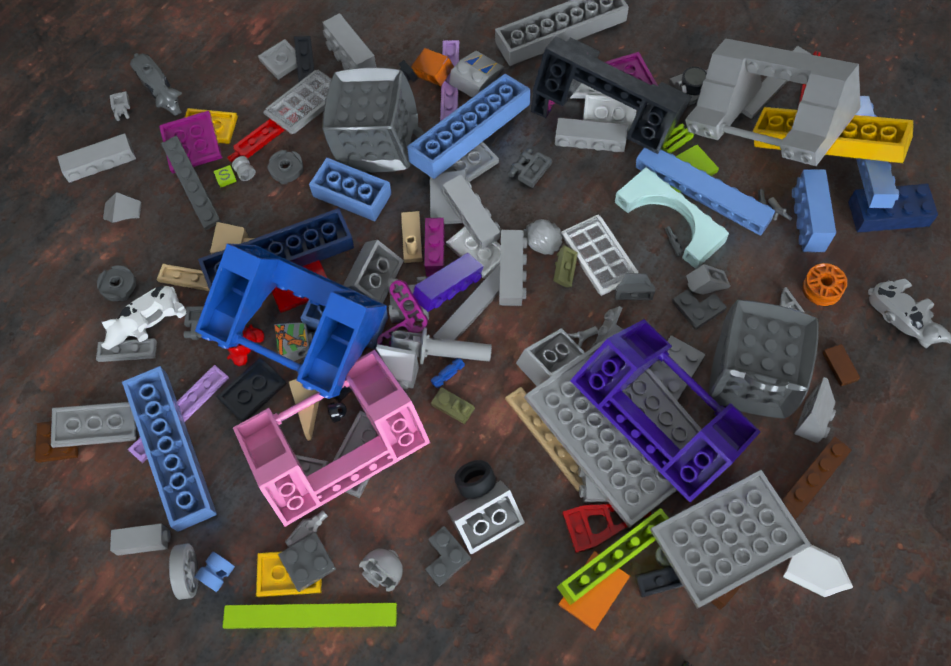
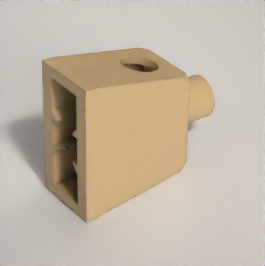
M217 222L210 253L213 254L224 250L227 244H241L255 238H248V234L243 227Z

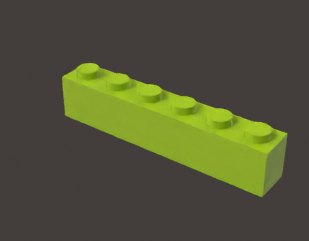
M660 508L557 586L568 604H573L654 542L656 539L650 529L669 519L665 512Z

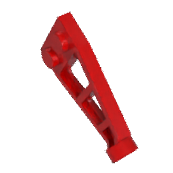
M610 504L583 505L562 512L575 553L595 548L628 527L625 522L618 525L613 524L610 513L615 510ZM650 511L648 514H646L644 517H642L641 519L650 517V516H651V511ZM591 515L604 516L608 524L607 528L599 534H593L588 523V517Z

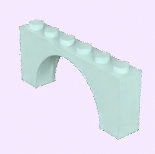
M644 168L616 193L615 203L627 213L643 205L660 204L671 207L682 214L689 223L692 232V241L686 247L682 258L695 269L700 267L726 242L729 235L723 226H719L709 215L704 214L695 204L690 203L681 193L675 191L667 182H664L655 172L650 171L648 168Z

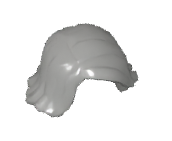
M536 220L528 224L523 231V237H527V243L530 248L542 254L552 255L562 245L560 228L555 223L551 224L549 220Z

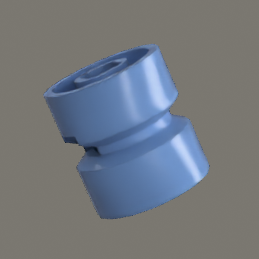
M212 551L205 561L206 566L201 567L194 577L217 592L224 583L223 577H228L235 566Z

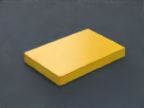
M187 108L185 117L208 110ZM209 110L218 143L230 144L238 118L237 113Z
M281 552L258 553L257 597L322 593V579L298 592L278 555Z

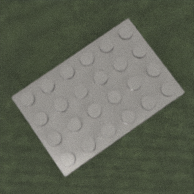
M762 470L650 529L697 609L811 546Z

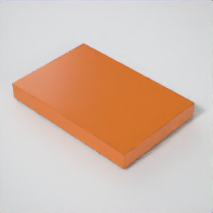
M594 551L588 559V561L586 562V564L593 560L595 557H597L599 554ZM618 568L573 604L569 605L563 597L559 606L595 631L630 575Z

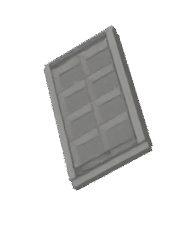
M320 70L313 71L269 105L264 114L290 134H295L324 111L325 99L331 78Z

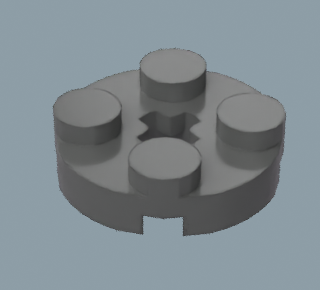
M281 150L274 153L269 159L268 171L271 177L279 181L280 184L294 181L304 173L302 158L295 151L287 152L286 150ZM286 164L289 165V167L283 168V165Z
M121 265L112 266V269L103 271L97 280V288L101 295L109 301L128 300L136 287V277L127 267ZM120 280V284L118 286L113 285V283H117V281Z

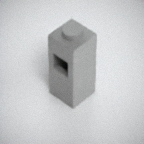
M163 524L111 530L110 551L116 555H126L168 549V542L171 540L170 530Z

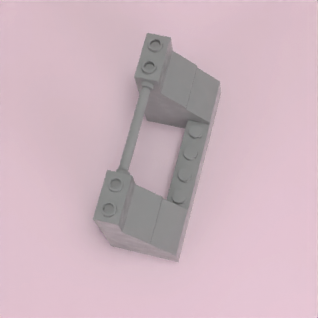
M725 38L712 53L697 106L685 119L689 133L719 140L725 132L779 146L783 158L817 166L860 109L859 64ZM761 75L806 84L793 127L783 139L730 126L762 87Z

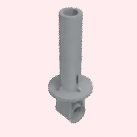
M424 327L422 334L405 331H394L392 333L391 347L416 352L420 364H423L424 357H427V355L490 361L491 344L429 338L430 335H427L426 327Z

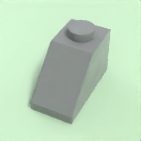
M705 264L686 275L689 289L698 294L704 295L731 287L723 270Z

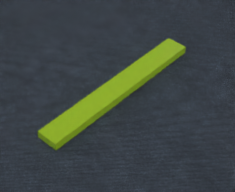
M397 603L225 605L223 628L397 626Z

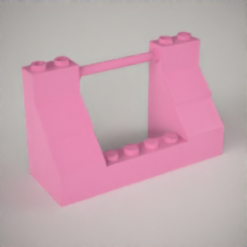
M375 350L356 361L348 372L343 387L347 388L350 386L378 436L311 475L306 476L279 425L282 424L283 420L323 399L324 397L319 395L320 392L279 413V415L277 413L273 415L270 408L233 427L260 490L284 526L289 525L430 443L412 401Z

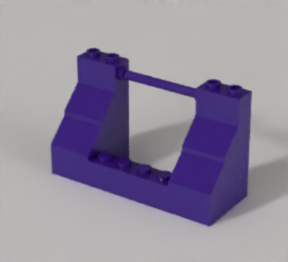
M643 319L607 338L570 381L691 502L740 456L759 435L760 431L732 403L726 408L723 405L720 406L669 356L668 351L672 345ZM659 360L661 362L664 361L715 411L714 414L716 415L681 450L623 393L630 384Z

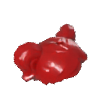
M249 324L248 327L245 326L242 333L243 337L255 343L263 342L265 338L264 332L261 329L254 328L252 324ZM241 344L227 349L230 353L227 356L228 360L232 359L237 366L246 365L247 355L251 352V349Z

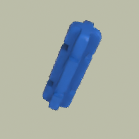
M456 358L452 361V365L449 364L438 373L439 376L433 377L431 379L433 386L436 388L441 387L444 381L447 382L457 373L458 369L461 370L465 366L463 360Z

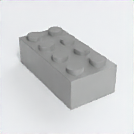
M340 13L323 22V34L327 39L325 42L326 46L330 51L334 52L337 61L342 62L345 70L376 68L373 53Z

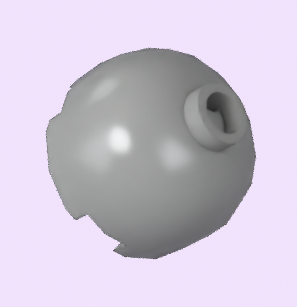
M378 548L370 551L359 564V567L364 569L362 575L377 588L379 584L387 587L386 591H393L402 577V563L398 554L393 550Z

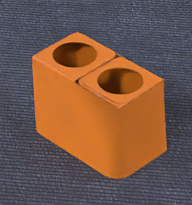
M427 48L423 49L411 66L417 77L442 86L454 68L448 56Z

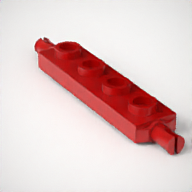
M285 107L278 113L284 116L291 109ZM296 113L287 118L293 124L298 121ZM267 120L233 146L235 152L227 157L228 160L232 163L241 156L251 157L284 132L285 129L273 120Z

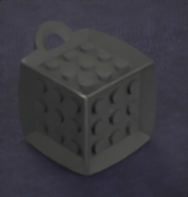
M358 68L338 71L333 74L325 99L322 129L329 149L336 161L362 172H390L408 169L411 163L408 158L407 146L411 144L412 134L419 138L424 132L418 127L414 95L404 73L401 70L390 68Z
M737 300L728 311L722 326L711 370L709 395L720 405L727 407L732 403L739 411L784 419L792 415L804 401L811 383L818 346V318L780 305Z

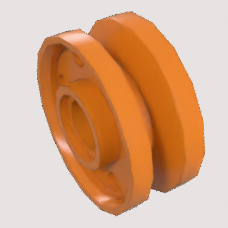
M826 263L817 264L812 267L803 282L805 296L811 302L821 306H829L838 302L847 288L845 273L839 267Z

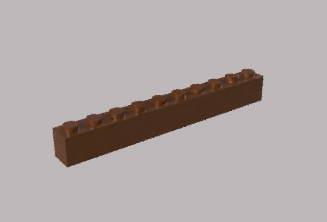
M836 437L826 445L783 497L782 502L794 520H796L852 451V449ZM742 585L714 599L711 603L721 610Z

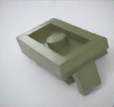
M562 246L560 252L557 253L558 262H555L556 269L553 281L568 288L572 287L578 252L567 246Z
M442 387L431 402V406L463 424L467 422L475 409L472 404Z

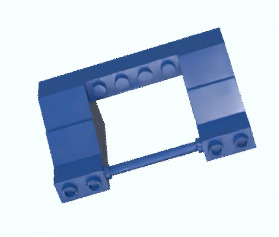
M227 244L195 332L201 334V337L205 340L218 342L217 345L222 348L229 349V347L241 344L298 372L296 381L302 383L304 388L308 390L314 389L320 392L319 395L330 399L340 394L348 372L378 331L387 305L256 245ZM275 287L286 291L289 289L293 291V295L299 298L306 297L314 305L325 306L303 364L296 363L243 337L242 333L245 325L262 306L264 300Z

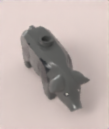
M135 53L134 58L130 61V66L147 91L155 99L156 107L165 108L174 116L182 113L178 102V96L182 92L171 88L167 78L149 55Z

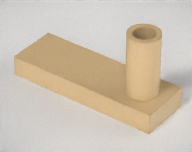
M419 211L401 213L404 263L423 262Z

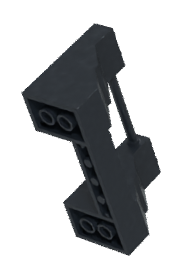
M555 36L545 48L532 91L561 106L566 104L581 83L637 110L626 139L658 154L686 111L692 96L663 82L659 86L643 82L598 59L600 51L571 37L568 41H565Z

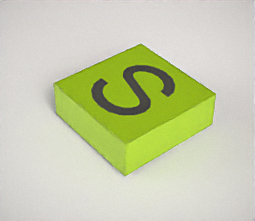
M230 165L214 171L220 188L237 182Z

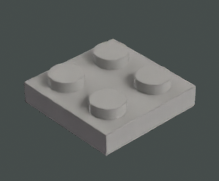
M285 39L258 56L259 61L278 80L297 68L295 49Z

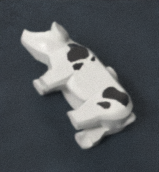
M169 286L154 288L123 308L116 319L102 322L106 329V338L101 346L110 350L123 343L127 336H135L139 342H142L148 338L146 328L159 323L165 316L177 315L178 318L183 317L186 314V309L179 303L174 288Z

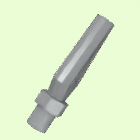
M322 510L311 518L303 519L285 541L288 547L317 532L318 526L328 517L327 514Z

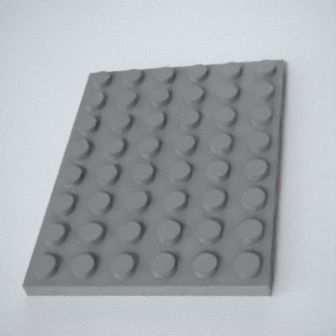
M615 331L614 333H612V334H611L610 336H608L607 338H609V337H611V336L617 334L618 332ZM605 338L527 393L524 398L630 528L677 489L570 381L607 339ZM649 368L623 391L680 450L702 430Z

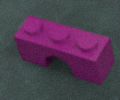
M425 218L426 277L445 267L444 218Z

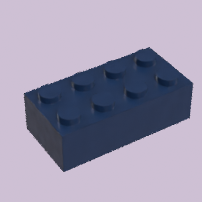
M929 185L896 186V189L899 190V198L895 200L892 208H869L865 190H855L848 203L856 231L869 232L930 227L938 216V212Z

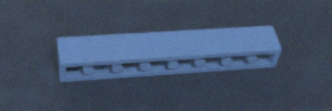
M860 96V109L856 115L877 117L874 115V106L869 96ZM856 158L869 208H892L895 200L899 198V190L896 189L895 177L891 173V163L888 161Z
M644 148L636 158L635 168L641 171L644 168H648L650 171L655 172L664 182L680 190L681 193L760 236L774 216L775 210L769 205L756 201L752 196L741 193L737 188L726 185L720 179L711 177L705 171L696 169L690 163L683 162L671 153L668 154L660 150L656 154Z

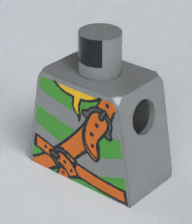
M306 323L274 324L278 354L292 361L306 357L315 332L309 333Z

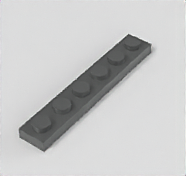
M176 135L161 143L203 228L208 230L214 227L217 222L221 223L222 221L180 139Z

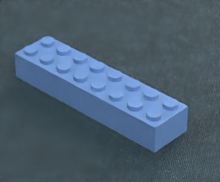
M507 74L502 75L408 145L409 162L435 179L530 105V88Z
M159 366L122 381L170 527L179 532L216 516L217 513L168 374Z

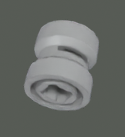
M241 156L232 162V167L237 172L240 180L248 181L254 177L255 169L250 165L247 157Z

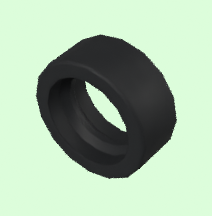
M483 460L466 463L457 470L454 476L459 492L466 498L482 497L489 493L496 483L492 467ZM484 475L476 482L467 483L473 477Z

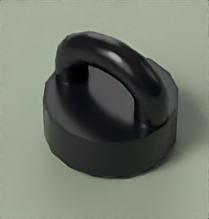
M340 402L327 404V410L332 422L341 421L340 418L344 417L347 413L345 404ZM337 408H342V412L339 413Z

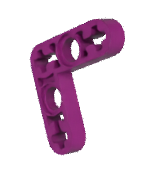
M403 280L394 281L390 285V293L406 320L382 333L377 339L379 345L388 346V344L382 343L384 336L385 338L391 337V331H398L400 326L406 327L408 332L418 333L428 324L426 314L407 283ZM395 284H397L398 286L402 285V293L404 295L408 293L409 296L405 297L400 301L399 298L402 297V295L400 292H395ZM406 300H411L414 303L413 310L408 311L404 308ZM416 310H418L419 313H417L416 316L418 319L422 318L424 320L422 322V326H420L419 324L415 325V316L413 315L410 318L409 314H412Z

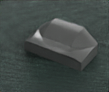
M627 273L621 283L616 286L615 300H653L655 286L650 282L646 273Z

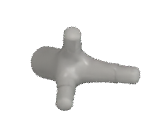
M774 197L768 200V203L775 210L773 220H777L778 214L788 220H792V217L786 213L787 210L782 208Z
M594 326L568 335L571 338H579L578 346L581 348L582 343L588 337L598 333V329Z

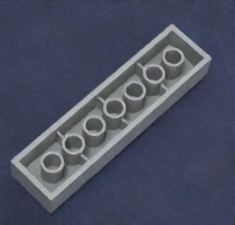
M571 0L495 29V43L508 65L511 66L544 53L545 48L555 36L565 41H568L570 37L578 40L627 21L629 6L624 0Z

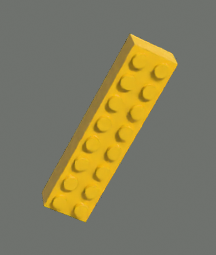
M764 107L753 132L783 139L793 127L797 110ZM855 115L825 155L903 163L913 138V120ZM754 140L755 147L781 150L779 146Z

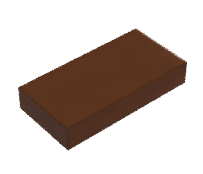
M842 344L825 349L822 352L840 387L860 379Z

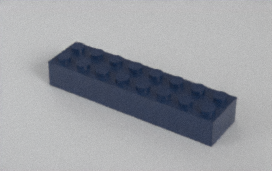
M339 208L241 243L256 245L300 266H305L317 260L321 261L354 248L353 238ZM225 249L198 259L209 290Z

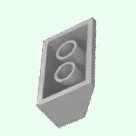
M379 240L365 242L343 286L383 304L389 292L388 279L396 278L404 260Z
M501 480L495 483L489 493L482 497L469 498L447 511L470 554L525 523L511 491Z

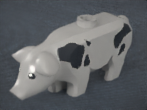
M888 280L868 290L871 305L883 315L885 321L892 323L903 333L916 337L923 347L928 348L931 344L939 342L951 344V333L942 325L931 320L934 313L929 309L933 308L934 303L928 298L916 302L911 296L903 293L906 288L912 286L908 280Z

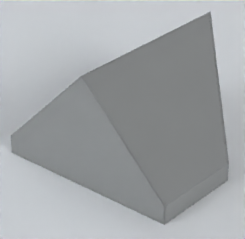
M116 192L105 203L103 219L114 223L130 218H140L141 202Z

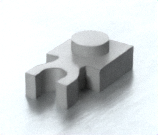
M127 92L110 95L111 108L116 120L119 121L122 114L125 115L126 119L130 118L126 110L130 109Z

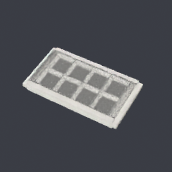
M599 214L561 231L560 234L567 246L578 252V263L601 296L615 290L627 273H638Z

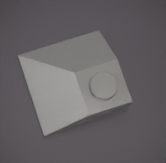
M377 344L378 355L403 389L414 388L419 369L416 352Z

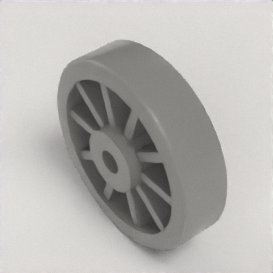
M189 543L175 545L171 550L169 559V576L172 591L179 600L193 598L198 589V579L194 577L198 572L194 548Z

